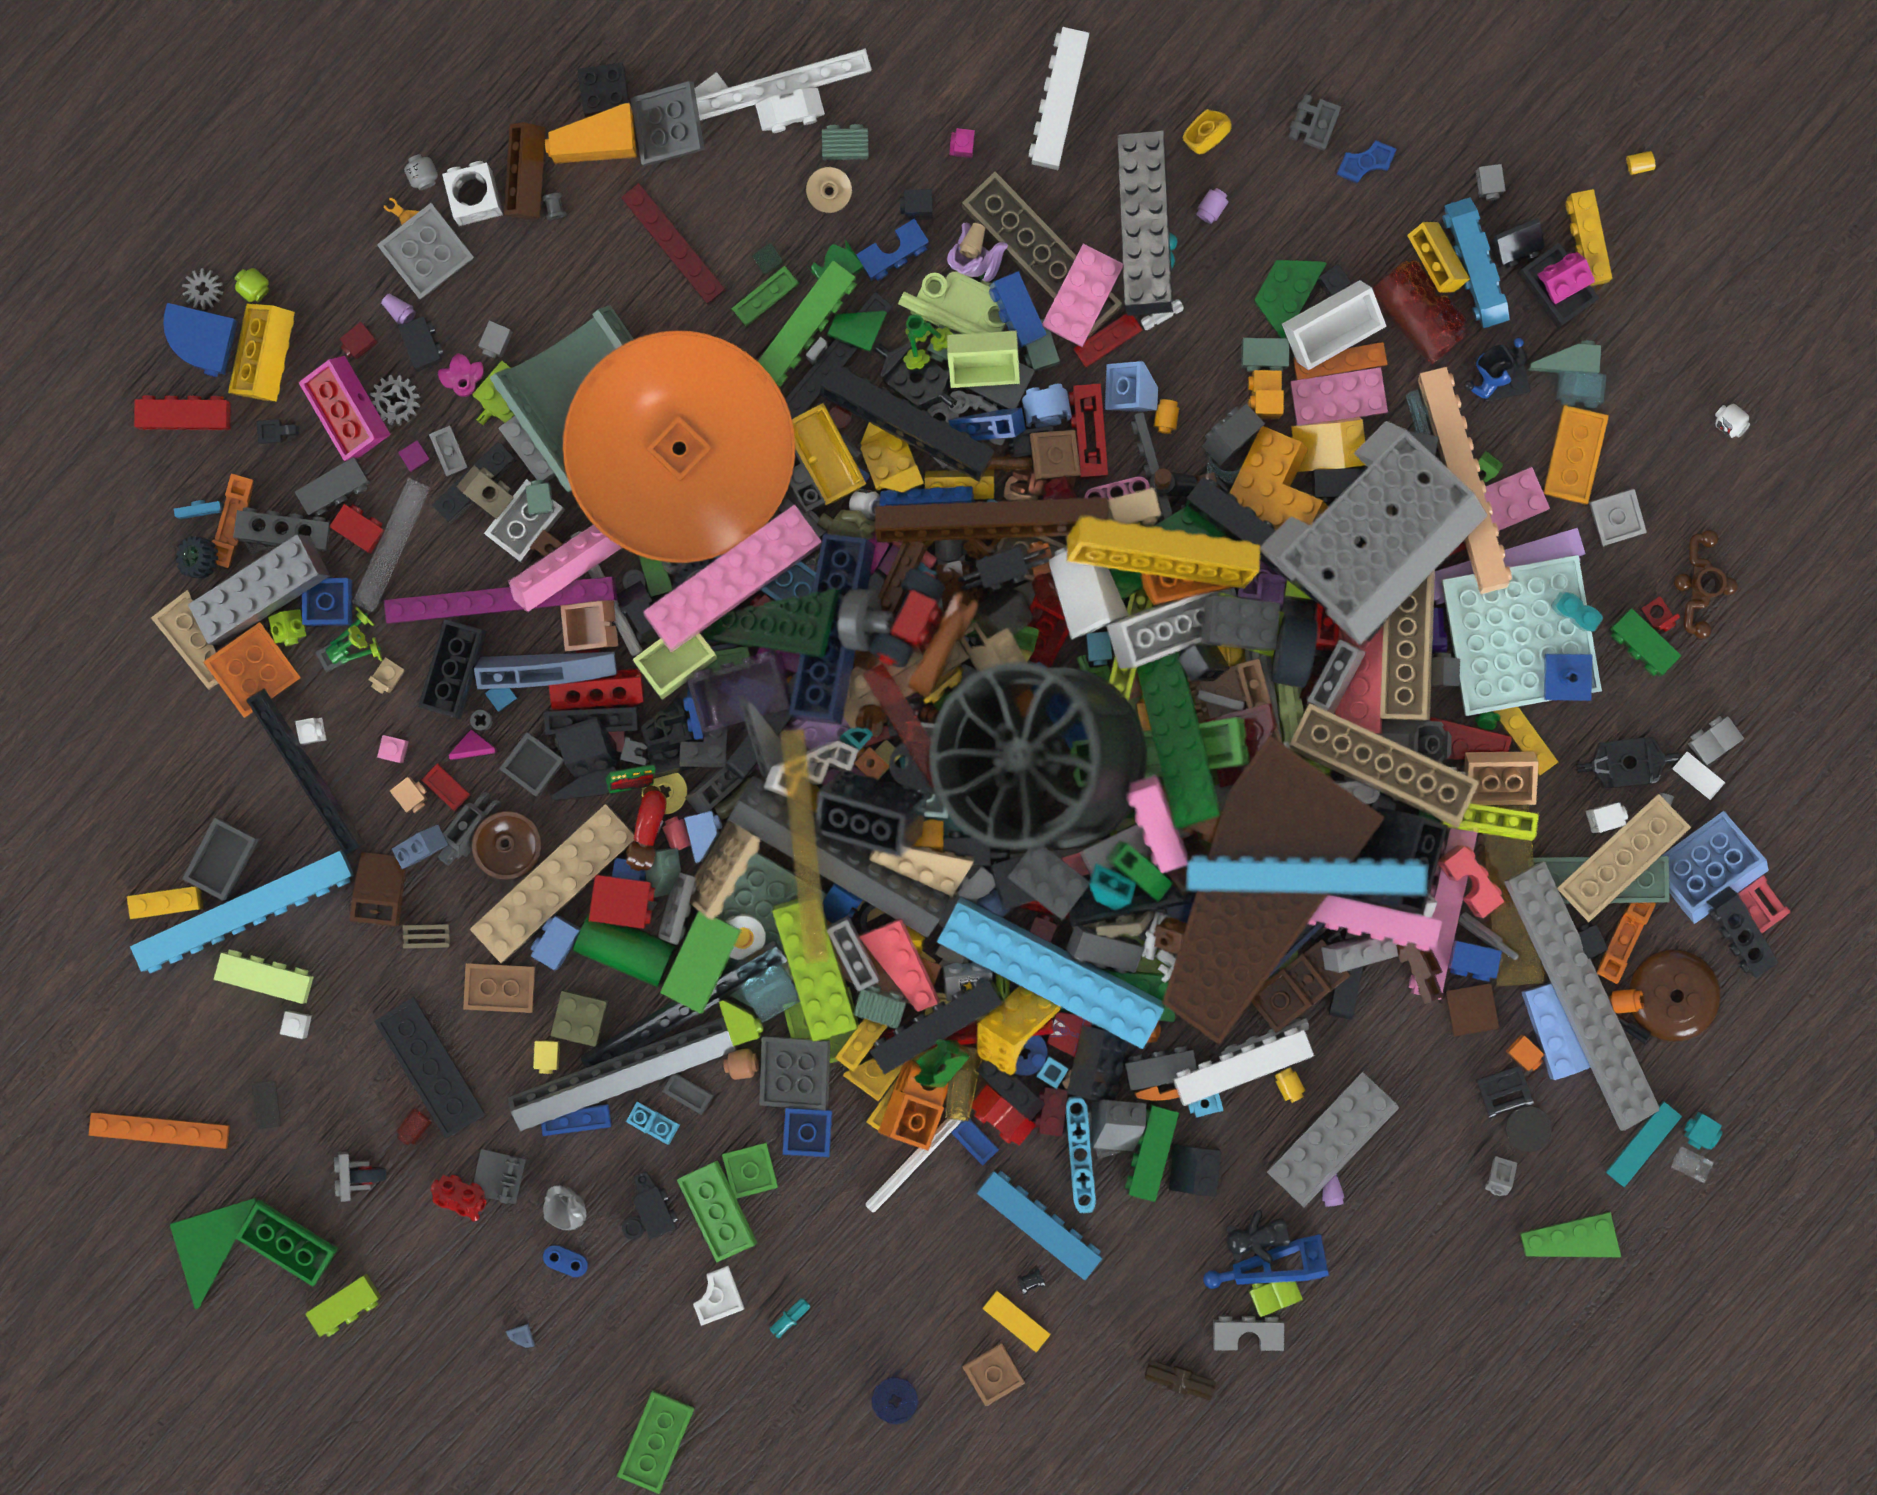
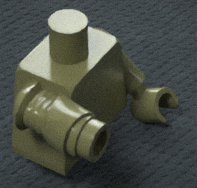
M841 510L834 519L823 513L817 523L818 526L827 530L829 535L866 539L874 538L871 532L875 531V522L867 519L860 510ZM820 550L815 555L816 565H818Z

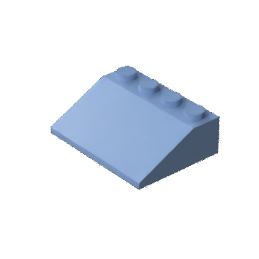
M1724 811L1662 855L1669 856V892L1694 924L1708 915L1710 908L1706 903L1707 900L1728 886L1738 893L1769 871L1767 860Z
M1548 982L1521 991L1540 1050L1545 1054L1543 1059L1550 1079L1557 1080L1591 1068L1552 983Z

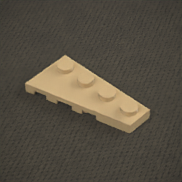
M186 590L152 616L151 619L207 689L210 690L218 682L203 662L215 654L216 651L213 645L207 644L188 606L193 600L189 591Z
M923 846L922 848L910 847L901 857L873 850L870 854L871 861L950 896L954 895L974 862V857L965 856V858L954 856L952 852L931 851V848Z

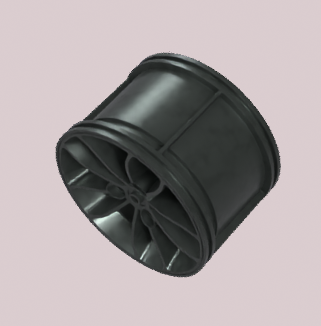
M1004 663L991 666L977 672L964 681L951 694L940 711L935 723L930 747L933 782L940 801L948 814L964 831L973 837L991 845L1007 848H1026L1038 845L1048 848H1072L1087 845L1106 836L1126 818L1133 808L1129 803L1127 793H1130V783L1145 778L1147 761L1146 742L1140 720L1129 701L1114 685L1102 677L1084 670L1046 668L1028 663ZM1041 684L1042 686L1033 700L1028 720H1024L1015 699L1032 686ZM1056 694H1061L1073 706L1064 719L1052 728L1045 723L1046 709L1051 699ZM1005 713L1008 725L1000 726L998 723ZM1080 718H1082L1088 732L1091 760L1065 755L1064 745L1061 737ZM1013 731L1015 733L1014 741L1011 740ZM995 737L997 739L996 748L992 749L993 738ZM1045 750H1046V759H1044V757H1043V754H1044V751H1045ZM991 758H995L996 768L993 770L991 769ZM1064 763L1078 765L1088 772V778L1081 793H1073L1067 790L1058 781ZM1015 771L1016 778L1013 781L1012 773ZM996 781L1003 786L999 794L994 784ZM1048 788L1059 799L1073 806L1057 820L1040 827L1039 792ZM1019 791L1022 792L1025 826L1008 811L1011 802Z

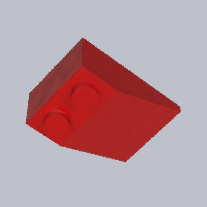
M1040 586L1021 625L1039 629L1035 649L1029 660L1034 663L1041 662L1046 668H1051L1069 633L1059 595Z

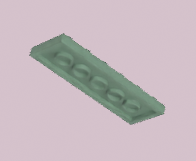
M1660 856L1610 903L1670 902L1669 856ZM1590 857L1529 858V868L1545 861L1558 887ZM1560 893V895H1561V897H1562V899H1563V902H1564V903H1570V902Z

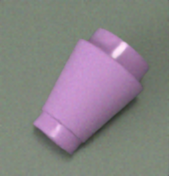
M387 294L381 302L398 324L410 322L416 315L413 306L391 294Z
M1337 1174L1323 1187L1322 1201H1325V1207L1344 1204L1343 1199L1345 1196Z

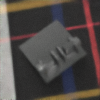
M481 1149L473 1183L481 1186L486 1198L499 1200L501 1203L516 1204L526 1159Z

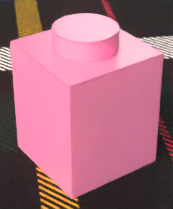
M383 735L377 757L404 763L409 741Z

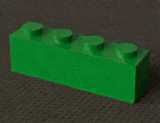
M1152 1104L1150 1109L1146 1108V1127L1137 1143L1140 1145L1138 1154L1134 1153L1131 1166L1134 1167L1132 1176H1127L1125 1189H1128V1195L1153 1202L1156 1201L1179 1115L1178 1111Z

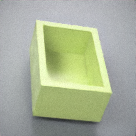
M1017 331L947 335L951 388L1020 384Z
M700 633L672 653L662 639H659L633 658L635 665L662 700L717 660L716 654Z

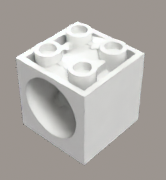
M476 161L470 163V167L463 169L461 167H453L447 170L448 173L442 174L452 215L459 226L503 215L493 172L488 163ZM477 179L483 184L486 182L487 193L480 203L472 206L464 202L459 203L458 191L466 181Z

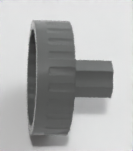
M852 589L846 594L840 608L839 635L845 648L867 651L877 632L889 633L892 630L894 615L892 612L882 611L880 598L875 591Z

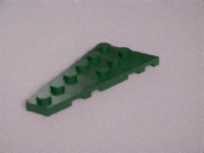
M833 588L822 593L814 592L809 593L808 596H795L764 603L761 606H749L738 611L731 610L705 628L703 638L824 658L840 590Z

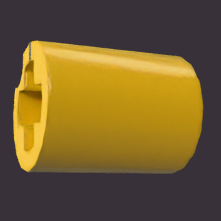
M1652 151L1626 157L1630 175L1655 170V159Z

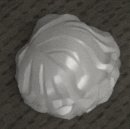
M555 1185L549 1188L547 1196L544 1198L543 1213L545 1220L561 1230L570 1231L582 1226L587 1217L583 1199L569 1187Z

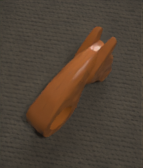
M961 592L957 593L939 625V631L927 648L907 686L926 698H929L950 661L956 642L963 637L978 607L976 600L969 607L961 603L963 597Z

